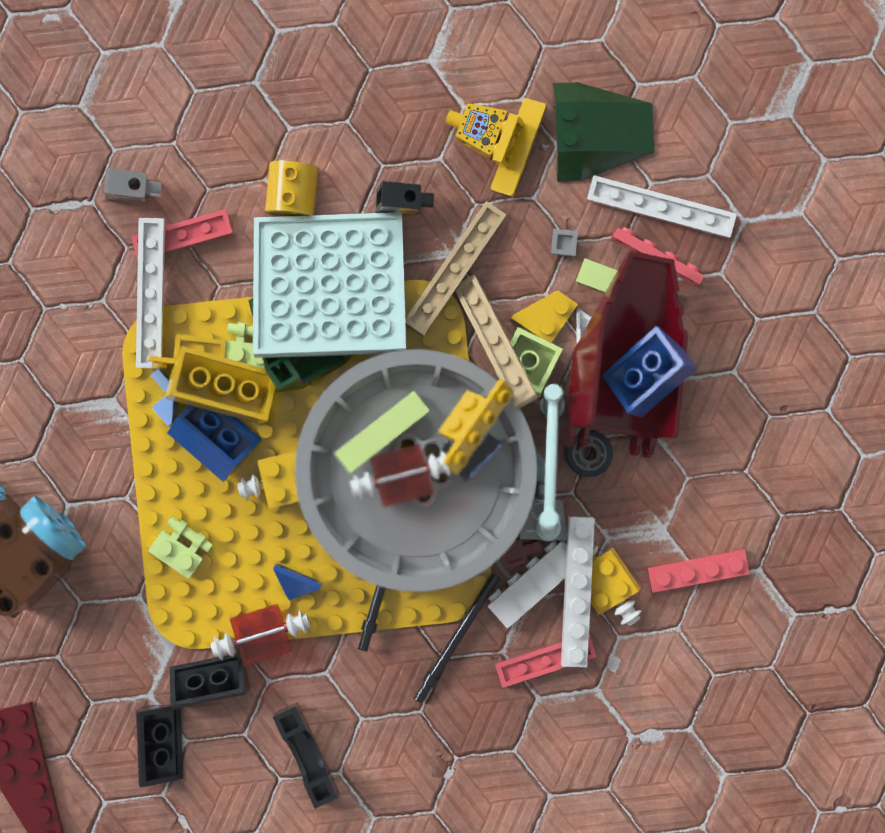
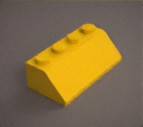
M181 346L170 375L165 399L263 424L268 420L275 385L263 368Z

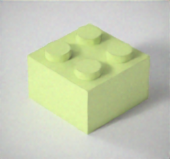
M518 327L511 340V344L537 395L541 397L562 355L563 349Z

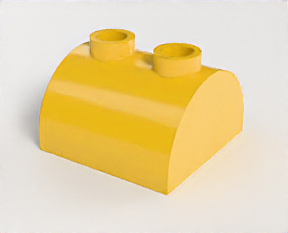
M294 161L270 162L265 213L294 216L315 215L319 168L311 164Z

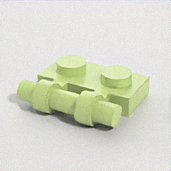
M238 322V324L228 323L227 333L237 334L236 341L226 340L224 358L265 369L263 358H254L253 343H245V335L253 336V326H247L243 322Z
M172 516L167 525L174 529L173 533L170 535L165 530H162L148 551L187 579H190L204 559L196 552L199 548L208 552L213 544L206 540V536L201 532L198 534L190 529L188 523L183 520L179 521ZM181 535L193 542L190 548L178 540Z

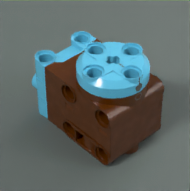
M1 485L0 616L16 618L22 611L33 607L70 570L72 561L82 552L86 544L73 523L38 496L34 495L21 508L5 492Z

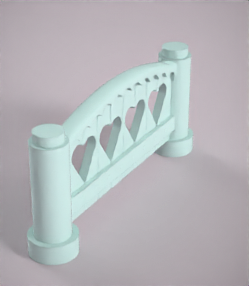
M551 384L545 388L544 397L540 402V411L547 418L544 512L537 521L536 533L544 541L555 540L561 532L559 516L555 512L558 418L564 412L565 403L563 400V390L556 384Z

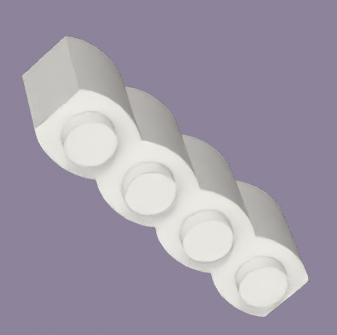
M556 540L551 541L544 548L546 553L540 558L537 556L533 557L525 565L528 569L521 575L516 572L506 581L509 585L503 591L497 589L488 597L490 602L487 606L506 628L514 624L565 578L567 545L563 540L558 542Z

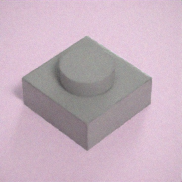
M553 229L550 255L575 257L578 231Z

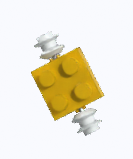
M297 451L257 460L262 480L259 482V479L254 474H252L251 480L248 481L241 477V482L237 483L240 497H245L246 501H248L250 495H255L259 499L262 488L265 491L269 509L299 502L295 480Z
M593 546L590 603L598 615L615 605L618 606L614 615L622 616L621 625L626 623L630 626L640 619L639 614L642 610L634 609L635 600L626 601L625 599L639 592L641 588L614 548L596 557L595 554L599 547Z

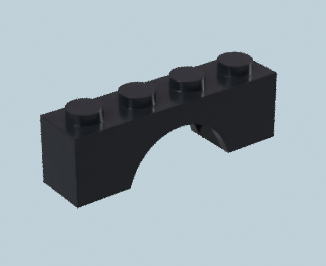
M297 702L275 712L273 720L283 741L287 743L295 757L303 778L304 787L314 809L337 799L339 790L299 703Z

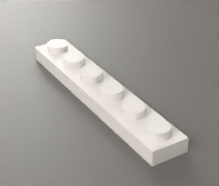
M593 175L586 200L727 239L731 238L737 215L736 213Z
M139 218L136 368H158L152 367V362L147 361L148 356L163 357L164 218Z
M568 516L561 651L562 667H587L595 522L593 517Z

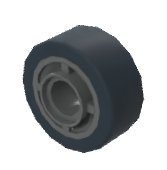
M590 430L587 446L595 450V457L588 461L582 455L583 449L578 448L577 433L574 445L571 447L566 446L565 459L570 469L576 474L585 477L598 476L605 472L613 458V449L608 438L600 432Z

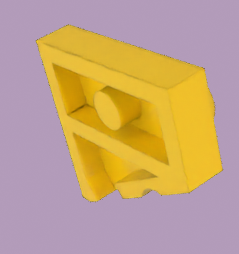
M557 290L517 312L511 319L535 336L552 343L578 304Z

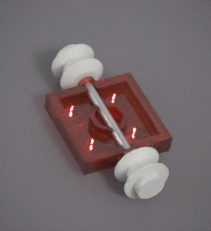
M420 444L370 457L369 460L375 478H372L367 472L364 473V478L358 479L356 475H353L354 481H350L352 494L354 497L358 496L362 500L363 494L368 493L373 497L375 488H378L383 508L433 495L434 492L428 474L431 473L436 479H439L440 473L443 472L450 476V469L443 462L446 455L443 451L440 458H435L431 454L428 463L425 464Z
M278 603L230 618L235 638H232L227 633H225L222 640L215 636L214 642L211 643V649L214 657L219 656L222 661L225 654L234 657L236 648H238L244 667L293 651L287 632L295 638L298 631L301 630L308 634L307 629L311 628L307 613L302 614L301 610H299L298 616L293 617L289 613L286 622H284Z

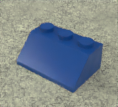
M656 326L603 373L602 376L627 413L643 417L696 371L697 367L684 349L660 327Z
M194 406L186 408L176 418L167 432L222 482L243 463L262 440L238 418Z

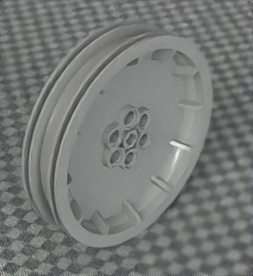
M400 350L378 355L359 363L342 374L324 391L310 411L299 438L295 461V480L298 499L305 520L317 541L336 562L361 579L385 588L400 591H431L454 586L478 575L507 551L519 535L529 515L537 478L536 453L532 435L520 408L513 407L512 397L497 417L496 422L488 430V433L501 441L503 445L467 482L463 480L460 474L456 475L450 471V476H447L446 481L438 483L434 480L430 471L420 473L418 478L412 475L375 485L374 496L371 497L366 493L363 494L362 500L358 496H353L350 487V481H354L353 475H356L358 479L364 478V473L367 472L374 481L407 472L408 469L412 468L411 464L413 463L417 467L428 466L429 458L425 453L428 445L438 447L439 455L437 458H440L442 448L449 441V439L443 437L438 432L467 390L487 398L498 382L496 379L478 366L450 354L432 350ZM414 391L430 411L349 474L334 456V453ZM409 439L413 441L415 449L412 453L407 454L401 450L400 445L403 440ZM393 458L397 461L398 468L395 472H387L384 469L383 463L386 459ZM395 482L404 484L406 488L404 495L396 497L392 494L391 487ZM421 487L427 488L430 492V498L426 502H420L416 497V492Z

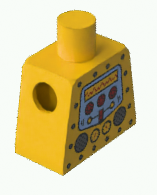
M467 104L464 115L450 110L445 124L458 128L456 141L483 157L490 159L507 111Z

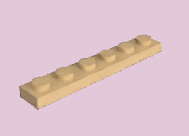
M487 201L484 203L405 318L406 326L424 337L507 214Z
M473 274L462 281L455 292L499 379L505 380L514 392L512 396L513 407L521 408L539 396L478 278Z

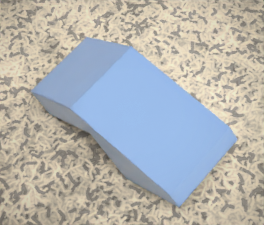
M157 369L151 374V377L166 393L170 378L163 370ZM164 396L152 406V409L165 424L171 427L176 420L177 402L165 399Z

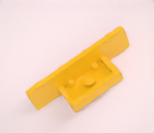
M524 98L518 115L509 113L508 119L504 120L501 126V138L499 143L494 145L492 151V160L498 165L491 185L492 191L510 197L514 196L546 112L547 106L545 103Z
M176 334L173 358L148 356L147 361L152 362V367L167 368L168 364H175L181 346L224 357L226 340Z
M499 379L487 398L467 390L438 431L443 437L455 442L443 460L452 473L458 475L467 464L474 450L480 445L483 437L496 422L497 417L513 396L514 392L505 380Z

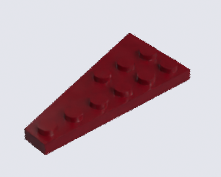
M32 701L0 709L1 792L27 833H64Z

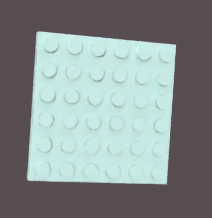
M402 212L254 218V358L378 354L406 350Z

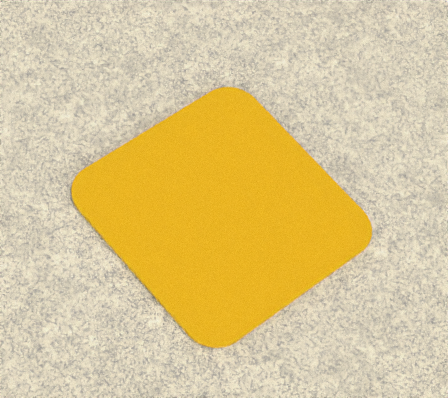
M404 281L405 318L429 285V281ZM453 296L445 304L424 337L405 325L406 350L443 352L469 362L464 316ZM253 297L164 306L163 357L173 358L176 334L236 341L237 334L227 333L228 323L238 324V322H243L247 326H253V317L248 301ZM136 320L124 340L122 359L147 605L150 618L156 629L175 645L188 649L211 648V643L214 642L215 636L222 640L225 633H227L236 641L287 625L286 618L290 613L293 617H296L299 610H301L302 614L307 613L311 628L307 629L308 634L301 630L298 631L295 638L289 633V630H285L243 644L363 632L361 630L364 619H367L376 584L370 583L349 572L325 551L310 530L299 502L269 509L265 491L262 488L259 499L255 495H250L249 500L246 501L245 497H240L237 483L241 482V477L245 481L251 480L252 474L259 479V482L262 480L257 460L297 451L305 421L324 391L349 369L361 362L385 353L353 354L344 365L304 389L279 392L275 387L266 422L258 424L239 419L262 440L243 463L222 482L167 434L170 426H167L152 409V406L161 400L166 393L151 377V374L157 369H161L170 378L174 364H168L167 368H136ZM245 335V343H253V336ZM177 402L176 418L190 405ZM428 445L425 453L428 458L431 454L437 458L439 449L435 445ZM398 463L383 467L387 472H395L398 468ZM413 463L411 464L412 468L408 469V471L419 469L422 467H417L416 464ZM444 472L440 473L439 479L434 478V480L440 483L447 479V475ZM395 482L391 487L392 494L396 497L405 493L406 490L401 482ZM425 487L420 488L423 493L428 490ZM172 516L179 521L183 520L188 523L190 529L198 534L201 532L206 536V540L213 544L208 552L202 548H199L196 552L204 559L190 579H187L148 551L162 530H165L170 535L173 533L174 529L167 525ZM183 535L178 539L189 548L193 543ZM278 563L318 580L323 584L319 590L288 600L273 568ZM491 566L462 583L443 589L400 591L386 588L376 623H378L376 630L450 623L463 619L490 577Z

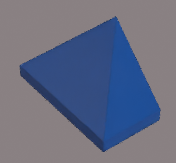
M278 563L273 568L288 600L319 590L323 584L318 580Z

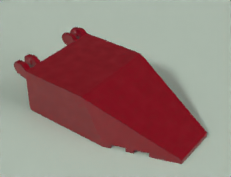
M634 251L627 252L573 351L566 424L563 430L565 446L571 447L574 445L576 429L581 428L577 437L578 448L584 449L587 447L590 430L633 436L629 445V451L632 456H638L642 437H644L642 453L644 457L650 458L654 454L657 439L678 437L684 381L643 417L627 413L602 376L603 373L656 326L660 327L687 353L688 334L687 330H684L681 315H684L683 306L680 307L677 292L680 289L674 259Z

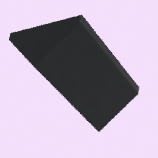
M242 652L235 653L234 657L226 655L222 661L219 657L170 667V706L172 710L246 695L250 690Z
M170 704L140 707L136 711L139 787L142 788L183 779L181 709L172 710Z

